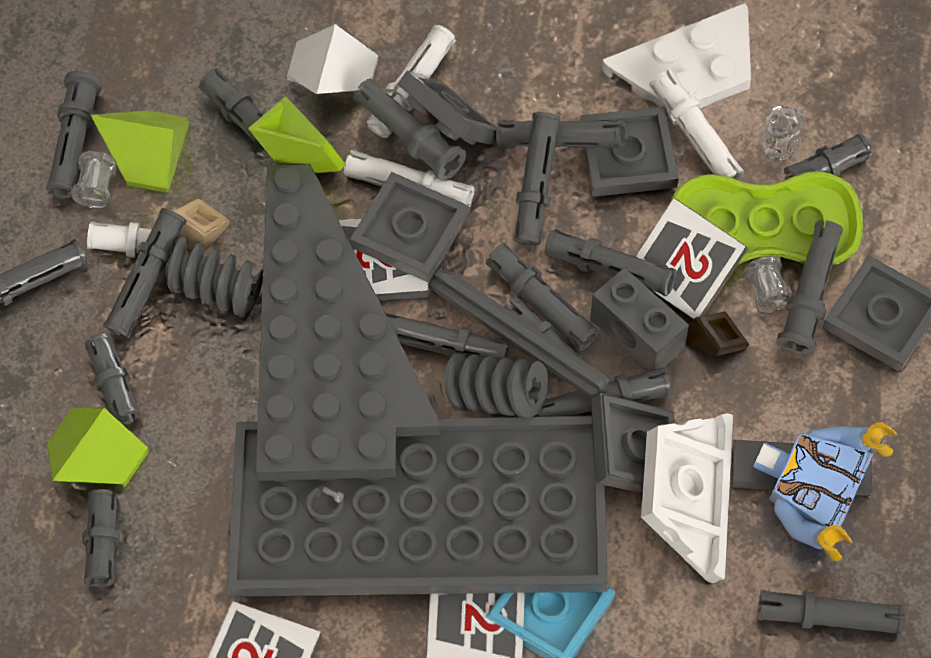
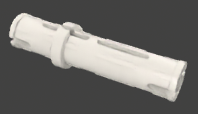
M434 25L401 75L394 83H389L384 90L406 110L411 111L413 109L406 101L409 94L398 86L397 83L407 70L430 77L445 54L456 42L452 32L443 26ZM373 114L366 121L368 128L376 135L383 138H388L391 135L392 131Z
M668 69L666 72L663 71L653 78L649 85L670 113L668 118L673 125L678 124L711 172L715 175H722L736 180L740 178L744 170L732 157L723 141L699 109L701 107L700 102L696 97L691 98L679 82L674 71Z
M356 150L350 151V155H348L345 162L347 166L344 167V176L363 180L382 187L390 173L394 172L464 203L469 207L473 200L474 186L452 180L440 181L434 176V170H428L427 172L415 170L398 163L369 156Z

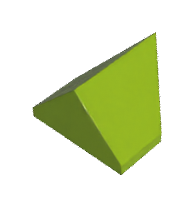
M286 96L248 128L277 165L311 164L315 173L341 171L347 166L331 144Z
M150 110L91 115L122 173L126 185L168 193L189 128L190 118Z
M72 407L47 442L52 481L118 484L125 488L149 453L148 447L105 408Z

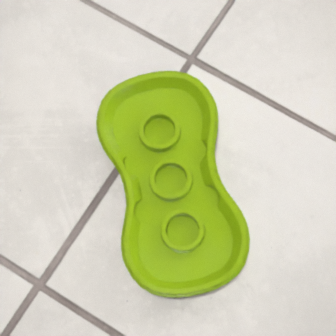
M806 172L772 184H750L715 174L700 175L684 182L675 191L672 200H679L749 247L738 265L754 258L770 256L783 257L805 264L815 229L814 225L819 220H823V228H825L826 220L835 222L843 228L833 265L842 263L850 258L858 250L862 239V209L856 192L844 179L826 172Z

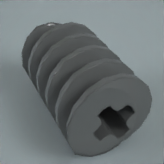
M181 237L166 265L165 282L168 283L169 290L177 294L184 291L186 297L193 300L200 297L202 303L209 306L217 303L218 308L223 311L233 308L234 314L240 317L248 315L253 309L262 288L263 269L256 276L252 275L253 262L246 260L240 270H237L236 256L232 254L227 257L224 264H220V250L216 248L211 251L206 259L204 258V245L199 242L191 253L187 252L188 239Z
M456 353L451 356L447 363L444 379L445 393L454 409L460 411L470 410L476 413L485 411L493 415L501 413L510 417L517 415L527 419L534 417L541 410L546 399L549 382L547 369L539 361H535L530 366L529 362L524 359H520L514 364L510 358H502L498 362L497 358L493 356H487L482 360L478 355L472 354L466 358L462 353Z

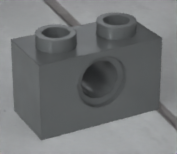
M625 267L593 294L590 320L647 372L665 367L685 349L689 325Z

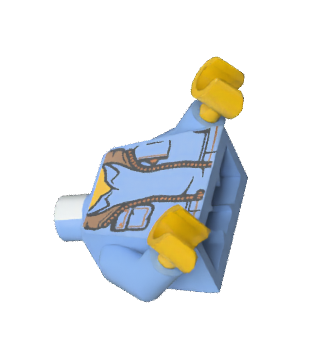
M878 422L869 428L841 426L811 430L808 434L798 435L790 454L764 442L753 468L778 479L769 499L774 503L775 514L793 539L816 549H823L833 561H840L842 559L841 554L833 545L839 541L852 544L851 538L841 525L873 456L872 453L867 451L872 448L884 457H889L894 451L888 445L880 444L884 436L898 435L888 424Z

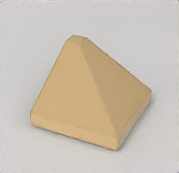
M196 199L173 211L187 220L180 235L188 239V249L190 252H192L198 242L204 245L205 252L229 227L231 222L200 199Z

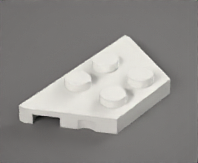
M745 3L605 58L602 60V70L610 78L614 74L632 85V92L645 100L653 101L658 107H664L665 105L649 84L658 74L663 71L666 72L668 69L674 71L679 82L691 98H697L701 104L700 108L749 89L751 81L748 7ZM665 106L666 114L669 115L670 113L668 112Z
M729 413L705 420L701 418L688 420L678 425L672 423L657 426L647 431L641 518L710 583H716L725 579L733 415Z

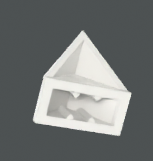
M335 24L296 42L287 80L298 82L316 94L346 91L364 93L358 86L363 81L374 78L378 55Z

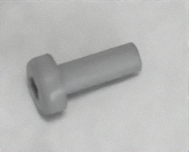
M327 487L323 489V492L333 497L335 502L339 503L344 497L342 492L336 493Z

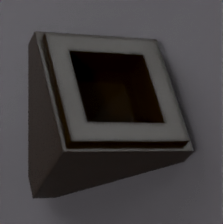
M725 311L695 317L688 326L686 342L716 356L744 350L749 346L748 341Z

